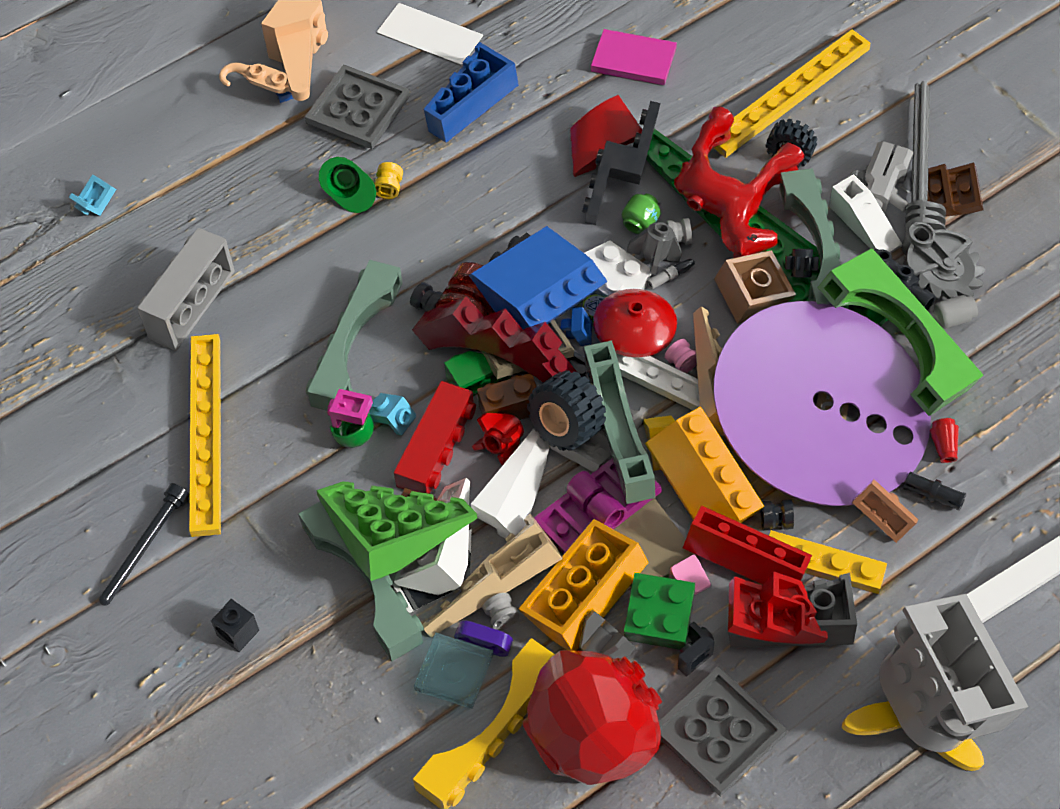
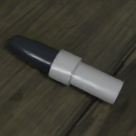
M687 259L664 269L663 272L647 280L650 289H654L667 281L670 282L678 278L680 274L693 267L695 261Z

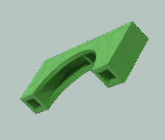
M872 248L831 270L817 287L835 308L844 305L866 307L881 314L900 329L914 348L920 364V381L917 388L910 395L928 416L967 392L984 376Z

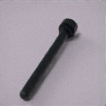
M171 483L164 492L165 497L163 501L165 503L99 597L101 605L107 606L110 604L173 510L185 505L190 494L184 488L175 483Z

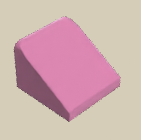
M695 555L670 568V579L695 583V595L711 586L706 573Z

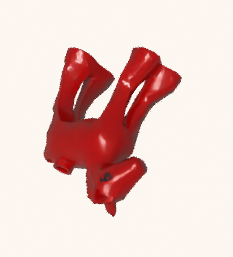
M717 106L713 107L708 120L702 125L699 137L691 149L693 156L689 162L682 163L681 172L674 179V185L676 190L687 199V204L691 209L695 211L703 209L720 218L723 244H725L729 251L733 252V258L760 253L777 245V233L773 230L749 226V221L758 212L765 194L771 187L780 184L781 172L798 170L797 165L804 159V153L800 147L789 142L782 145L778 152L763 166L757 176L746 184L736 178L720 175L711 168L708 154L712 148L723 145L730 140V128L734 123V117L728 109Z

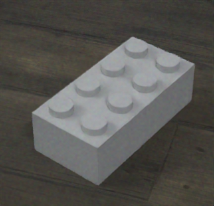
M198 227L193 235L186 239L184 247L178 255L171 259L169 267L163 275L156 279L151 291L141 299L137 309L149 340L174 351H177L235 272L225 238Z

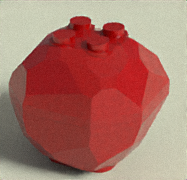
M565 650L559 651L552 656L540 669L527 707L528 717L522 721V724L542 760L554 774L572 778L585 785L599 784L628 777L647 765L656 754L661 740V730L656 711L659 710L658 705L662 703V700L654 688H648L643 680L645 673L635 660L630 662L625 656L621 659H614L608 655L593 651Z

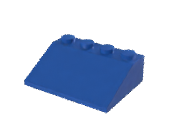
M548 226L469 275L493 310L497 312L506 309L522 329L542 322L549 324L608 282L590 257Z

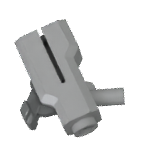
M884 141L878 142L866 169L860 172L854 170L850 176L854 174L871 191L883 212H886L889 203L905 212L908 202L897 195L895 187L897 183L905 181L911 165L913 152L908 148L898 145L896 150L893 151L894 144Z

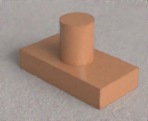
M874 479L852 501L858 509L896 543L918 521L899 502L897 495L889 493Z

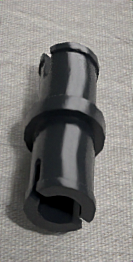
M911 471L906 478V484L903 488L927 497L928 501L932 503L937 501L958 511L961 510L965 501L964 498L966 497V493L942 485L940 480L932 481Z

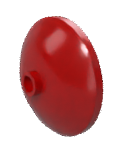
M624 289L610 294L600 302L594 314L593 325L601 343L612 341L617 354L627 357H647L659 353L672 342L677 330V317L672 306L660 295L643 289Z

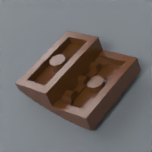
M975 163L947 169L946 164L928 168L927 201L943 205L946 209V216L984 211Z

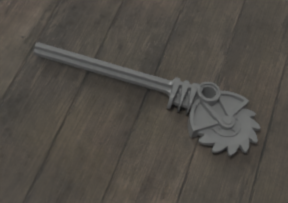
M922 81L921 84L916 83L914 86L911 202L907 204L905 209V238L901 247L905 254L903 265H908L914 270V275L920 278L917 286L922 290L928 287L929 291L936 296V300L940 298L941 294L947 299L961 295L973 297L974 293L972 290L979 289L984 284L983 281L977 279L985 271V267L976 266L979 260V253L973 252L969 254V248L973 243L970 238L958 232L946 230L944 226L946 223L945 207L941 204L927 201L930 86L927 85L926 81Z

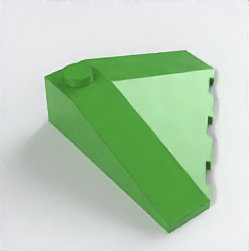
M344 481L316 490L319 500L355 562L370 581L398 572L477 519V513L462 498L451 497L450 502L445 503L443 501H434L433 494L411 491L410 497H404L402 495H394L393 488L371 486L370 491L354 489V483Z

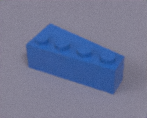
M479 42L475 46L473 55L465 58L463 67L459 72H454L450 76L449 84L445 88H441L424 108L428 132L447 143L518 87L515 63Z

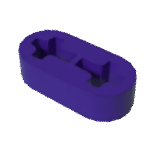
M460 621L454 638L465 646L500 657L508 656L514 641L510 635L502 631L471 621Z

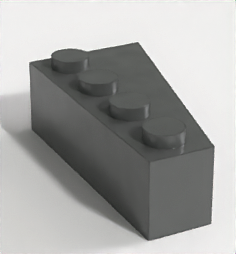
M850 573L839 575V579L827 582L826 579L813 581V585L805 586L808 599L813 603L817 611L815 619L821 631H826L828 634V639L825 643H778L744 637L729 632L730 647L853 645L857 629V619Z

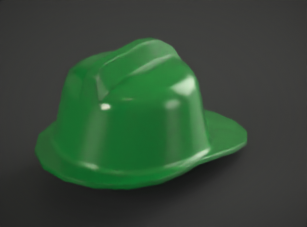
M333 157L322 164L318 178L320 185L340 206L354 213L364 212L372 207L376 200V187L369 175L358 165L345 157Z

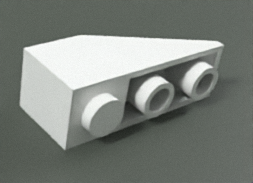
M854 174L832 187L829 207L870 249H884L892 253L902 247L901 241L873 194Z

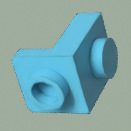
M92 174L81 194L77 196L71 193L69 198L76 202L74 207L88 215L91 211L100 216L117 189Z
M380 393L373 400L369 410L373 422L389 424L397 435H403L416 418V413L405 398L398 395Z

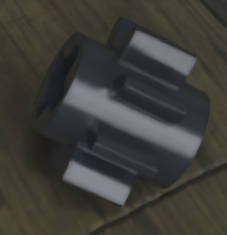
M793 248L792 256L785 255V269H791V277H812V270H818L819 257L813 256V249Z

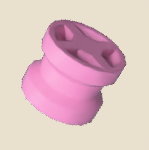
M680 339L673 343L665 353V359L669 363H674L675 368L684 373H688L697 365L696 350H691L690 344L685 339Z

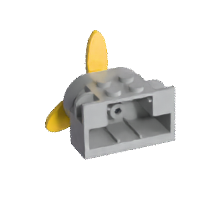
M967 594L905 606L902 611L906 618L900 620L894 629L898 644L883 659L879 669L880 684L888 701L867 705L853 711L843 720L842 729L855 735H874L902 727L908 737L919 746L937 752L943 758L964 770H979L984 764V759L972 738L1004 730L1028 708V705Z

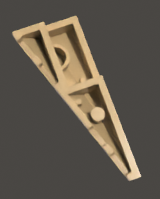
M701 306L693 313L699 402L717 433L724 436L725 434L720 425L714 401V375L718 358L722 351L716 339L720 334L717 329H711L707 318L709 312Z
M531 514L525 517L526 525L516 536L510 533L505 538L507 543L494 554H490L462 583L460 587L462 592L451 603L446 600L440 606L442 611L429 622L422 624L424 631L430 637L480 609L492 596L510 591L563 559L556 546Z

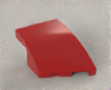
M619 95L609 98L591 109L570 128L574 177L596 169L595 162L599 148L604 150L606 141L628 145L634 143L636 133L642 134L643 129Z
M773 572L763 586L736 576L730 581L728 632L758 640L792 644L825 643L828 639L827 632L821 631L815 619L817 611L813 603L808 599L807 591L802 581L777 572Z

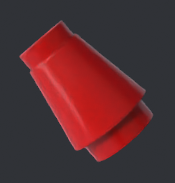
M941 418L933 421L930 434L940 457V462L952 463L957 461L959 426L955 424V420L952 418Z

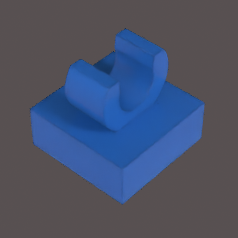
M583 307L573 308L572 319L566 318L561 320L560 329L561 331H566L567 339L576 338L580 346L591 345L592 320Z

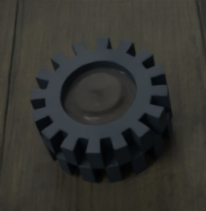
M782 119L779 123H775L765 144V147L768 148L767 153L772 154V158L782 145L789 142L800 147L804 153V159L797 165V168L800 165L803 167L809 163L817 146V136H813L815 132L813 130L808 131L809 126L807 124L801 126V121L796 120L793 123L792 119H787V122Z

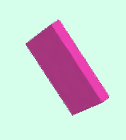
M603 29L591 64V72L665 85L676 52L677 42Z

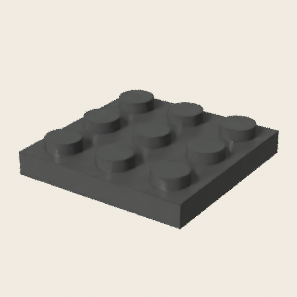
M343 64L306 114L305 121L306 124L373 149L409 99L410 90Z
M719 666L659 720L661 741L720 797L781 740L787 732V729Z

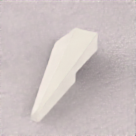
M535 429L529 433L471 503V508L477 513V518L495 527L497 534L503 538H506L510 533L516 536L526 525L524 519L531 514L538 494L550 445L548 441H543L540 438L541 435Z

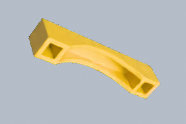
M531 638L512 660L510 690L502 709L494 721L481 734L466 744L447 752L434 754L413 778L415 790L440 809H448L451 805L453 807L456 806L463 798L466 786L471 781L475 782L480 778L485 769L484 765L489 758H495L501 752L505 744L503 741L510 733L515 734L522 726L523 717L527 714V707L539 671L555 654Z

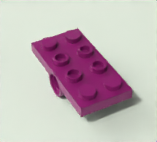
M612 458L592 474L587 471L576 474L567 485V493L535 516L534 519L553 544L565 554L593 519L615 529L652 499L626 504ZM655 481L656 497L662 490L661 486Z

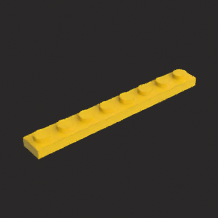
M853 29L847 32L737 114L730 128V140L714 149L727 158L869 51L871 43Z
M219 334L191 336L189 520L191 537L221 534V371Z

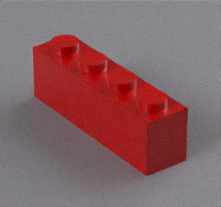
M444 381L440 382L394 471L396 487L428 494L431 493L432 489H437L444 465L448 466L453 456L452 449L455 443H459L463 438L466 421L468 419L471 420L475 414L476 404L473 400V391Z
M702 505L690 526L683 545V549L760 584H764L773 572L801 581L812 557L807 552Z

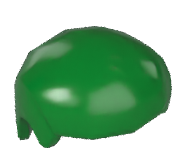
M369 413L363 425L342 421L339 428L330 426L332 436L336 442L347 448L359 447L368 442L374 429L373 420Z

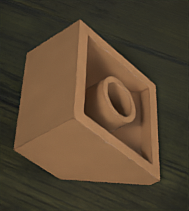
M772 250L725 260L714 278L737 324L745 322L748 318L764 309L787 303L796 296Z

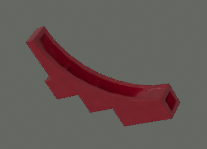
M467 296L425 312L412 329L428 350L441 347H465L481 350L499 356L521 367L541 382H545L559 372H577L559 351L558 348L563 342L546 322L522 329L506 309L483 316Z

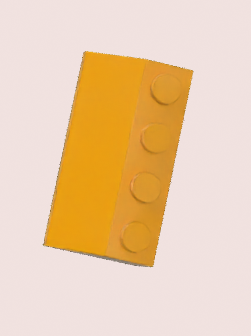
M701 406L677 419L645 443L693 520L701 505L740 523L753 517L764 507Z
M595 519L592 520L562 556L563 559L555 564L519 607L520 612L546 636L563 648L571 651H577L579 648L584 618L593 609L604 618L632 584L634 573H641L649 563L638 542Z

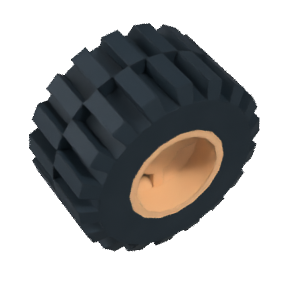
M559 372L537 386L532 391V394L529 395L528 400L530 403L527 404V410L530 412L528 416L534 424L533 428L536 432H539L540 438L543 441H548L549 445L553 448L557 446L562 451L566 449L568 451L574 450L602 430V424L606 421L604 415L606 408L602 405V396L598 395L597 388L594 384L591 385L589 383V379L585 376L580 377V374L577 372Z

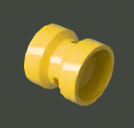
M392 162L379 164L376 172L377 179L374 181L376 195L384 199H393L399 194V183L403 177V169Z

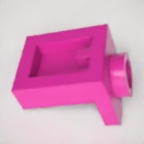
M339 389L335 399L330 400L327 409L332 426L339 428L342 421L363 425L373 403L372 396Z

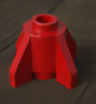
M485 413L477 419L483 432H485L484 437L474 443L472 448L476 451L486 447L491 453H500L497 457L503 466L519 446L520 438L524 434L523 425L517 417L511 414Z

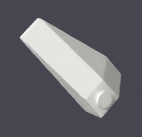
M464 478L444 487L437 501L447 503L450 502L451 497L464 499L469 505L470 481ZM469 524L396 573L394 583L398 586L436 595L461 587L468 565Z

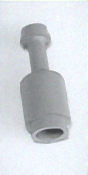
M961 295L937 302L934 305V312L930 314L943 329L971 322L972 318L978 316V308L972 296L966 297Z

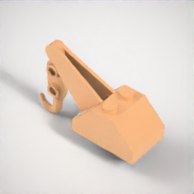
M278 0L261 25L268 57L283 63L285 73L261 64L245 65L235 62L221 69L219 79L222 84L230 86L226 76L231 72H237L242 74L253 85L279 94L289 91L295 100L304 101L310 96L313 54L317 52L321 45L326 43L328 38L321 0Z

